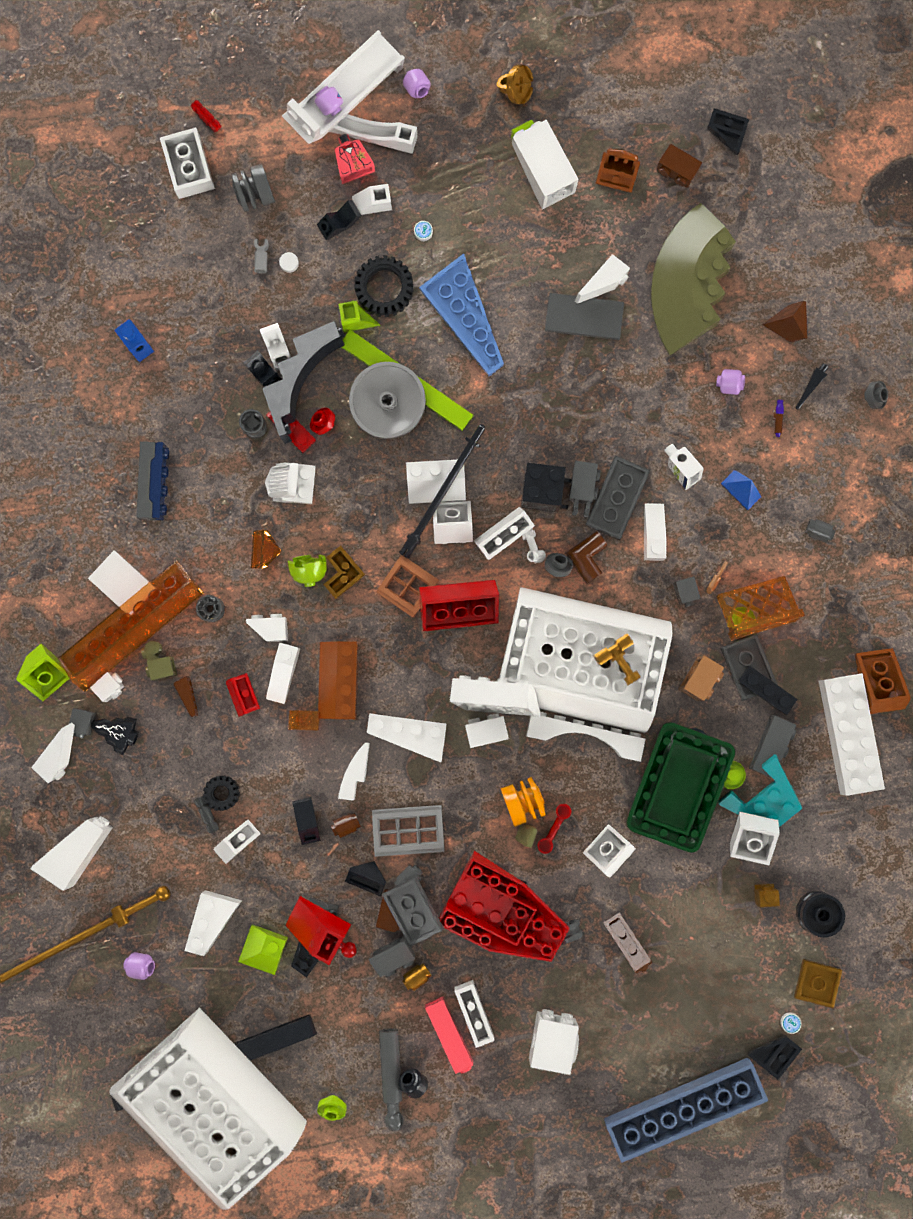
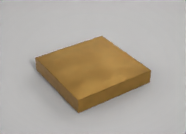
M803 959L794 998L834 1008L842 969Z

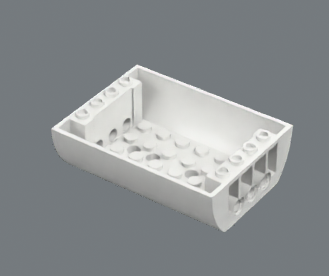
M520 587L499 679H507L509 683H517V680L528 681L535 689L540 710L645 734L656 712L672 640V624L670 621ZM625 634L631 637L634 644L624 650L626 654L623 657L633 672L637 670L641 678L630 685H627L624 681V678L627 676L619 670V664L616 660L614 662L610 660V666L604 669L599 666L593 657L604 648L608 649L613 646L615 641ZM544 644L552 646L553 652L550 655L543 654L542 646ZM564 648H568L572 652V656L568 660L563 659L561 656V651Z
M200 1008L110 1089V1095L222 1210H227L291 1153L300 1139L307 1122ZM178 1089L182 1095L176 1098L171 1095L170 1091ZM186 1104H193L195 1111L188 1112L184 1106ZM214 1133H220L222 1134L223 1139L220 1141H216L213 1139L212 1135ZM233 1147L237 1150V1153L229 1155L226 1149Z

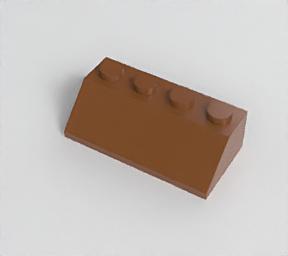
M320 642L318 719L356 720L358 642Z

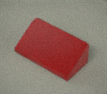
M247 673L226 681L238 717L260 709Z

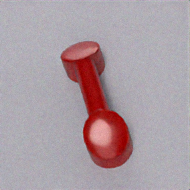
M560 804L556 808L557 817L546 838L538 842L537 847L541 853L548 854L553 850V840L564 819L571 816L572 810L569 805Z

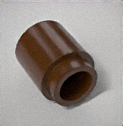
M348 813L333 820L334 824L331 825L334 835H339L340 838L356 832L361 827L355 813L351 815Z

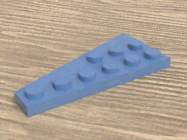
M462 254L420 286L419 290L489 377L504 366L467 265L465 255Z

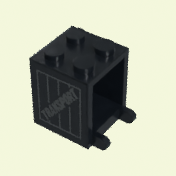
M527 463L520 508L558 512L559 509L568 510V505L561 504L564 483L571 484L572 480L565 478L566 467Z

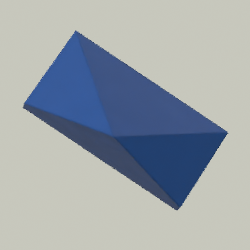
M736 470L721 483L746 510H749L761 498L753 481Z

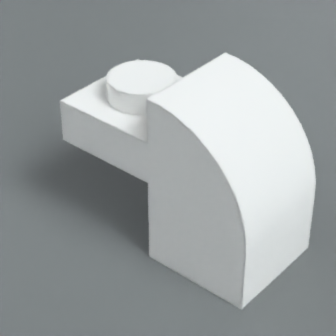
M276 323L260 329L274 368L278 371L277 363L287 360L291 356L280 327Z

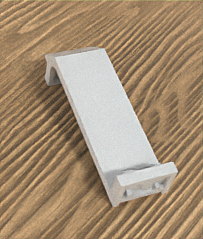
M378 30L302 102L298 104L292 98L287 103V111L282 117L308 144L324 137L393 71L398 73L403 68L405 57L401 56ZM326 86L329 88L334 87L343 99V103L340 106L342 110L334 116L331 114L323 115L315 104V94Z

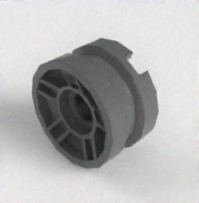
M205 595L197 601L196 613L204 621L216 622L224 616L225 605L220 598L213 595ZM207 606H213V611L209 612Z
M579 919L565 922L570 929L561 945L573 942L584 935L583 929L579 927Z

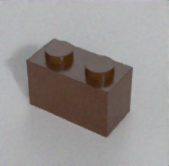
M670 143L661 157L656 170L662 176L675 180V183L679 186L688 188L703 162Z

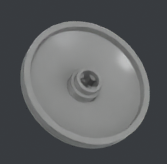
M380 362L364 369L355 379L349 396L350 410L357 424L368 434L382 439L398 438L413 430L420 422L426 404L425 391L417 375L408 367L395 362ZM387 399L392 400L390 405L385 403Z

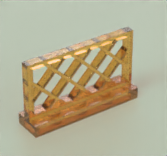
M785 576L724 592L716 596L730 629L728 633L730 641L797 622L805 616L803 609H798ZM781 582L783 587L782 593L773 589L775 583ZM762 587L768 591L766 598L757 594L759 588ZM743 592L752 596L749 603L740 598ZM771 593L780 597L778 604L769 600ZM725 597L735 600L733 607L726 604ZM754 598L764 602L761 609L752 605ZM783 599L789 602L791 609L786 610L781 607ZM738 602L747 607L744 614L736 610ZM767 604L775 608L772 615L764 611ZM750 609L759 613L757 619L754 620L747 616ZM733 613L742 618L740 624L734 625L732 620Z

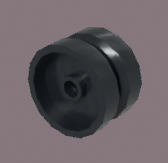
M811 891L800 898L796 906V917L798 923L808 932L817 937L828 938L836 935L842 929L845 923V910L837 898L823 891Z

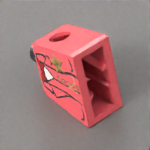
M348 134L341 135L338 138L340 146L335 148V154L342 184L375 172L374 163L360 140L357 139L351 142Z

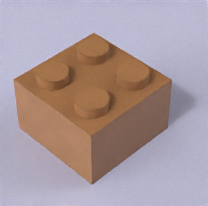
M705 655L699 656L678 690L696 701L708 700L714 692L712 687L716 682L719 683L724 675L722 672L724 667Z

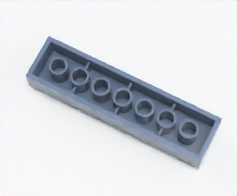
M746 1058L604 1118L620 1161L623 1163L765 1103L768 1099L753 1063L749 1058Z

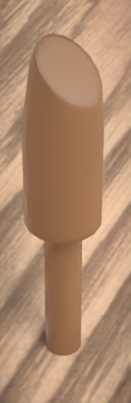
M727 561L724 562L718 574L714 575L706 590L708 594H711L721 580L720 576L728 564Z

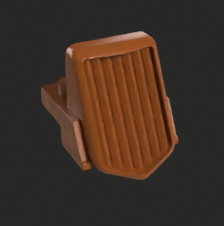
M609 148L607 152H603L595 184L632 193L641 161H638V156L633 153Z

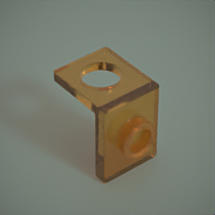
M290 710L288 730L318 731L320 712Z

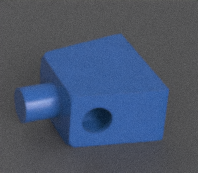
M130 319L114 330L138 362H141L155 352ZM143 345L142 349L136 351L139 346Z

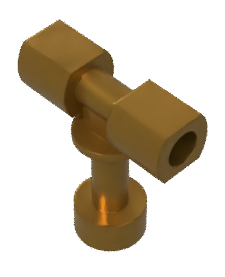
M625 634L616 640L613 646L608 649L604 648L593 657L599 666L608 660L612 662L616 660L627 676L624 678V681L627 685H630L641 678L637 670L634 672L631 670L623 657L626 654L624 650L634 644L631 637Z

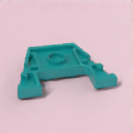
M774 754L762 764V768L774 779L772 783L747 803H744L731 790L719 800V805L738 815L739 812L778 820L779 827L802 809V805L777 755Z

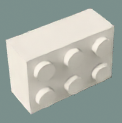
M197 128L160 137L173 187L179 199L215 189Z

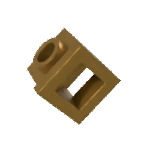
M774 884L754 885L755 904L757 906H780L779 890L774 888Z

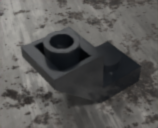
M348 200L337 212L327 213L317 223V226L325 240H329L352 227L362 215L353 200Z
M256 351L243 362L263 387L282 380L259 351Z
M312 798L292 801L301 844L305 845L321 841Z

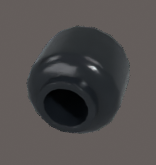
M411 1068L401 1075L399 1086L406 1095L416 1099L423 1096L427 1091L428 1080L420 1071Z

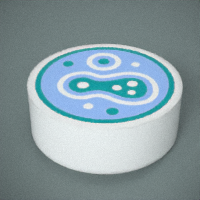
M420 221L415 225L414 235L418 240L427 241L432 237L433 228L429 222Z
M791 1012L784 1014L780 1021L781 1027L790 1034L797 1033L802 1025L800 1018Z

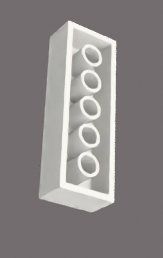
M863 673L819 680L840 795L848 796L885 789Z

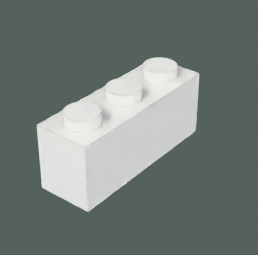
M518 507L476 538L474 542L482 554L490 560L535 525L526 512Z
M471 980L456 986L455 993L476 1048L495 1041L474 981Z

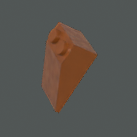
M894 649L856 653L858 674L863 673L870 714L906 709L911 696Z

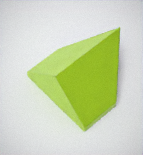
M357 300L339 304L344 333L349 330L355 331L381 326L357 303Z

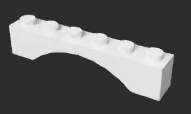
M349 114L329 131L340 135L348 134L351 138L413 154L418 137L417 127L400 122H375Z
M540 712V717L530 716L526 733L527 737L546 741L564 733H584L604 741L619 757L641 762L645 739L641 738L639 733L630 732L629 735L622 734L621 729L612 727L610 731L603 730V725L592 723V727L585 726V721L573 719V723L565 721L566 717L554 715V718L546 717L547 713Z

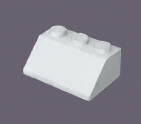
M457 460L406 462L409 504L432 503ZM464 465L441 502L466 501Z

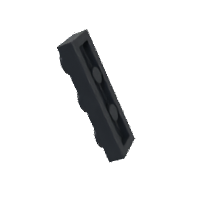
M751 666L747 667L738 680L740 684L784 715L790 712L798 700Z

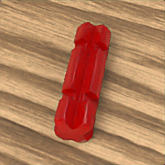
M198 100L191 104L192 110L210 126L213 132H218L221 129L220 122Z

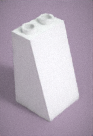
M547 120L543 122L537 121L531 125V128L516 132L512 139V146L542 210L574 194L579 179Z
M101 816L99 818L87 819L31 867V870L63 891L73 887L113 827L109 825L110 822Z

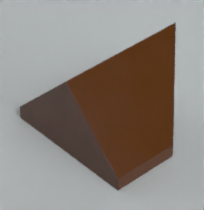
M806 301L786 306L762 325L789 342L807 339Z

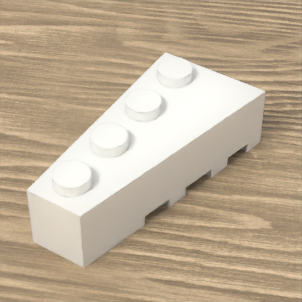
M369 714L367 733L442 762L447 724Z

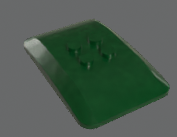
M673 722L665 723L660 729L626 821L629 830L686 852L693 853L698 851L736 752L733 745Z

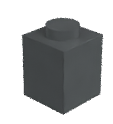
M695 577L673 583L679 605L685 604V607L696 604V600L701 599Z
M73 708L69 724L73 723L75 725L73 736L84 738V735H91V724L95 720L96 712Z

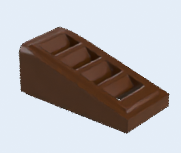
M185 676L174 682L173 685L190 717L198 716V710L191 679L189 676Z

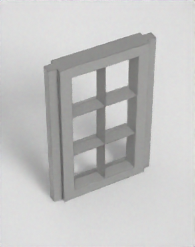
M441 805L372 810L375 857L444 852ZM435 816L436 827L420 828V817ZM415 818L416 828L400 829L399 819ZM395 819L396 830L380 831V820ZM436 831L437 841L421 843V832ZM416 832L417 843L401 844L400 833ZM396 834L397 844L381 845V835Z

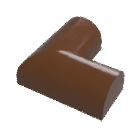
M598 531L565 553L572 560L574 567L586 584L602 574V571L592 558L607 547L605 540Z

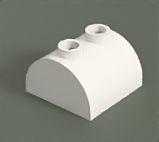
M608 824L585 849L583 854L610 878L636 848Z

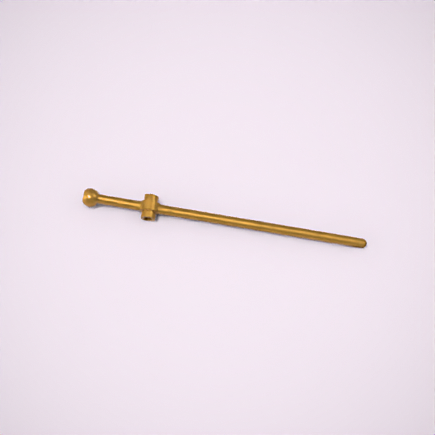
M160 886L155 894L124 910L122 905L111 909V917L1 974L0 984L114 923H117L118 928L128 924L129 920L127 917L158 900H168L171 895L170 890L167 886Z

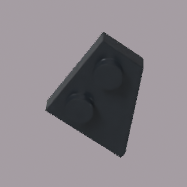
M714 108L707 129L735 155H738L749 119Z
M784 1035L749 1051L747 1055L774 1078L779 1080L801 1052L802 1048Z

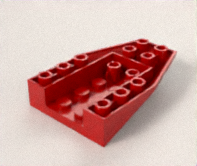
M475 850L439 915V920L445 929L490 952L552 962L570 929L524 882Z

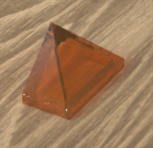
M268 530L253 531L251 569L266 568L282 551Z

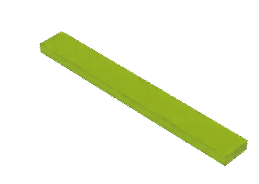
M349 330L343 338L345 346L341 348L367 366L380 362L398 363L352 330ZM418 377L425 391V406L463 431L473 418V414Z

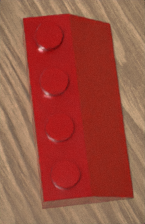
M495 580L419 587L423 631L499 624V592Z

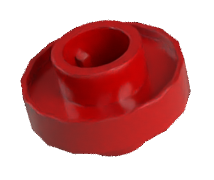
M327 407L315 412L310 421L311 430L318 435H323L332 430L335 421L334 412Z

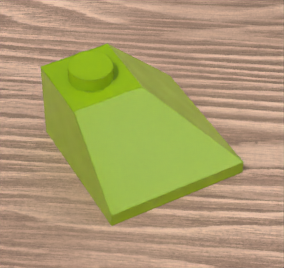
M40 644L26 656L16 679L40 700L44 701L69 680L72 675L43 644Z
M252 924L238 962L275 975L288 937Z

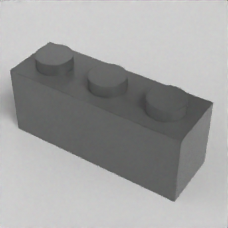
M770 715L749 769L772 778L762 768V764L774 754L777 755L780 763L782 758L787 756L789 751L787 746L789 741L795 737L796 724L775 715Z

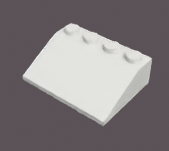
M459 676V679L453 678L450 702L464 710L540 717L535 689L528 681L517 680V683H509L507 679H497V682L490 681V678L485 677L471 680L469 676Z

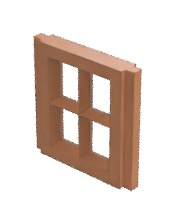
M401 555L376 593L414 618L420 610L419 599L415 605H412L402 597L408 589L419 596V591L411 587L416 577L428 586H436L439 580ZM401 567L413 575L408 583L395 576ZM393 579L405 587L400 595L387 588Z

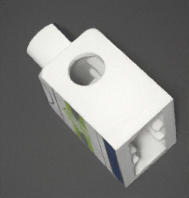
M671 444L664 450L669 456L668 467L685 490L701 480L704 468L686 447L678 450L674 444Z

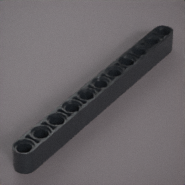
M309 1014L234 1042V1045L251 1061L315 1036L317 1031ZM111 1096L115 1111L123 1110L124 1108Z

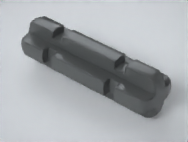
M203 796L196 798L194 803L196 807H199L198 811L204 824L207 825L208 833L217 831L219 827L216 822L214 823V816L204 802L206 801Z

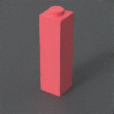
M442 996L427 1003L425 1009L455 1074L459 1072L463 1074L471 1069L473 1059Z

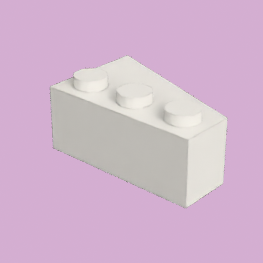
M206 890L203 891L199 898L185 951L204 956L216 941L242 900Z

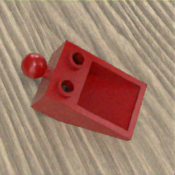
M302 896L299 897L285 926L313 957L330 965L339 949L346 958H352L357 952V947L354 943L343 942L352 924Z

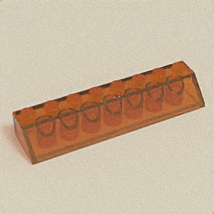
M175 560L59 656L58 659L70 680L85 692L105 673L110 672L204 594V592L180 562Z

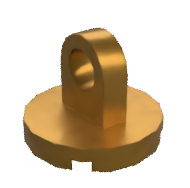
M518 64L513 66L509 74L499 78L497 86L500 92L507 94L509 100L514 104H525L533 92V87H531V82H533L532 72L526 65Z

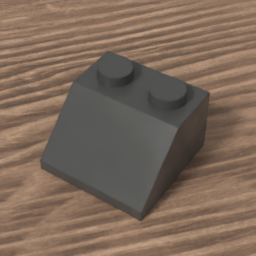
M402 936L371 952L368 960L380 977L385 975L387 978L396 973L395 969L401 966L407 968L412 965L416 955L412 947H409L405 937Z

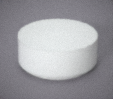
M287 252L280 257L279 263L283 271L292 273L297 270L299 261L295 254Z

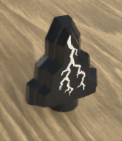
M128 716L124 719L115 718L112 721L97 719L93 720L91 724L93 730L98 735L105 737L106 743L113 746L114 751L121 755H124L129 745H135L139 732L135 730L137 719Z

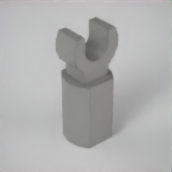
M255 239L254 246L257 251L255 252L254 272L267 273L268 253L266 251L269 248L268 240L265 239V244L259 246L258 239Z

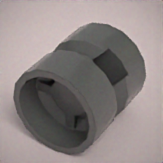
M248 409L240 415L239 425L248 437L257 439L266 433L267 422L259 411Z

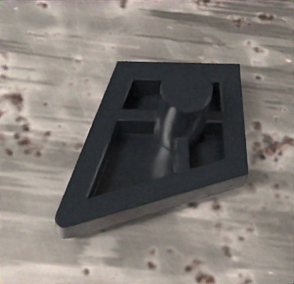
M299 942L291 967L307 978L318 963V959L313 957Z

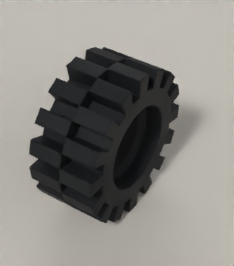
M223 775L214 777L205 784L203 798L206 801L204 802L215 811L228 810L239 800V785L237 786V782L232 780L231 777ZM218 786H225L229 791L228 798L224 801L217 800L214 795V791Z

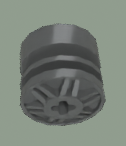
M262 163L250 167V177H247L244 170H240L243 178L239 180L236 172L231 173L232 186L238 203L242 206L244 212L249 211L247 202L250 201L253 209H257L256 199H260L263 206L275 203Z

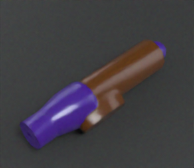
M777 400L776 409H774L773 420H775L774 434L776 437H780L782 434L783 400Z

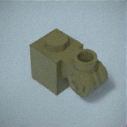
M150 641L145 647L141 648L143 659H147V666L145 667L147 677L152 681L177 676L173 657L160 658L158 654L162 652L163 648L156 641Z

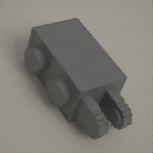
M576 460L574 462L568 500L574 502L572 515L574 516L578 513V504L585 503L583 514L584 517H588L590 504L593 502V499L596 500L598 488H595V482L599 481L601 470L597 469L598 464Z

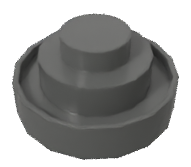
M882 381L871 382L864 394L865 400L872 409H882L886 405L889 396L886 385Z
M552 553L546 557L544 567L549 574L555 577H566L571 573L573 563L564 554Z

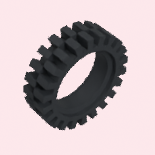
M383 255V258L375 256V260L370 258L367 264L363 263L361 265L362 269L357 271L354 286L360 305L362 304L364 310H368L372 315L375 313L377 317H381V315L389 317V314L395 316L398 311L402 312L404 307L409 305L414 289L411 272L408 271V267L403 265L401 260L396 261L395 257L391 256L390 259L387 255ZM378 271L393 272L401 281L402 288L399 295L390 302H378L371 298L367 292L368 280Z

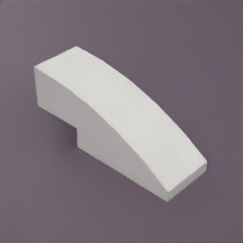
M364 743L351 760L344 774L338 799L355 800L357 781L365 782L370 743Z

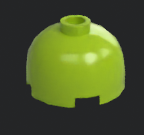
M311 555L294 557L293 562L288 560L291 577L296 582L304 584L305 587L315 586V582L320 581L326 574V557L318 555V558H312Z

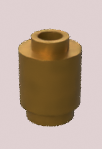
M424 963L421 965L417 964L403 974L405 979L402 982L407 990L412 989L415 991L428 982V978L432 975Z

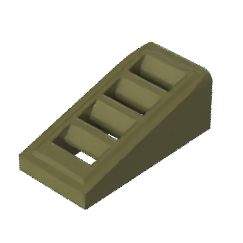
M521 824L515 839L526 847L531 848L538 830L533 825Z

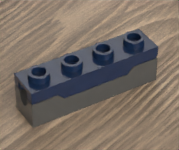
M140 442L137 518L140 520L163 521L164 516L167 514V505L164 504V498L168 494L165 478H168L169 474L168 467H166V459H169V448L163 442Z

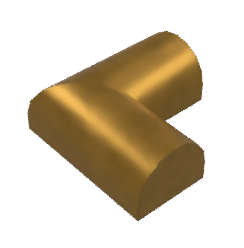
M341 545L326 557L338 573L323 585L337 599L364 577L365 574Z

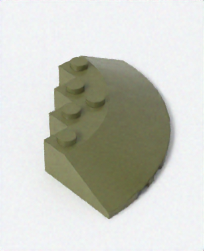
M702 203L691 209L669 233L659 252L653 271L651 305L654 321L660 339L670 356L717 326L721 320L712 306L720 302L726 294L718 280L726 276L731 268L723 255L732 250L736 241L727 228Z

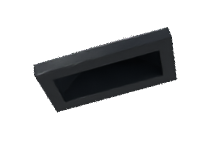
M375 861L350 867L345 882L380 897L386 884Z

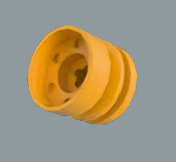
M532 777L527 778L528 788L525 787L523 781H520V791H517L513 784L500 788L514 827L527 823L525 814L528 812L534 820L537 819L534 812L536 809H538L541 817L546 816L543 797Z

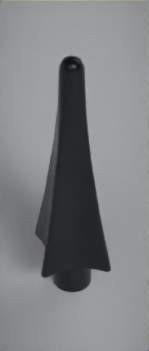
M822 363L819 368L816 367L809 383L796 405V410L801 408L809 395L828 375L825 373L828 369L826 364Z

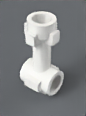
M532 528L523 534L522 538L527 540L530 548L527 559L536 564L543 562L546 554L543 550H538L534 539L536 533Z

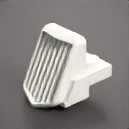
M286 462L276 463V466L270 469L265 480L268 496L273 498L274 502L312 504L315 466Z

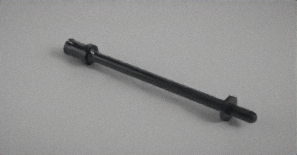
M483 424L477 427L471 438L465 437V440L468 442L415 531L411 534L408 533V539L399 551L401 555L405 554L404 557L410 558L417 544L420 545L422 532L473 448H480L481 445L478 443V440L485 430Z

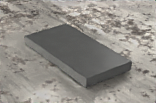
M549 293L545 331L620 340L624 302L591 298L577 304L575 302L577 296Z
M615 455L585 526L621 540L650 470Z

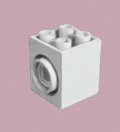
M542 1009V1012L537 1011L529 1053L531 1068L570 1075L572 1063L576 1061L579 1045V1035H577L579 1026L573 1015L568 1013L556 1015L553 1011Z

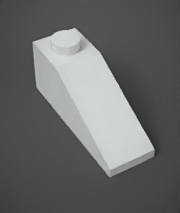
M612 254L578 293L575 302L577 304L615 290L619 284L622 286L629 278L627 273L630 268Z
M645 503L644 560L663 561L666 559L664 504Z
M279 643L266 699L285 704L300 648Z
M73 723L61 728L31 767L47 783L54 779L58 781L65 774L64 769L69 764L75 725Z

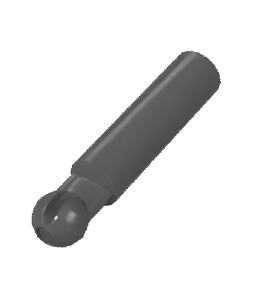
M387 1028L379 1030L383 1102L387 1104V1115L384 1122L389 1130L397 1131L403 1126L404 1122L399 1109V1102L403 1100L402 1090L399 1086L401 1077L398 1029Z

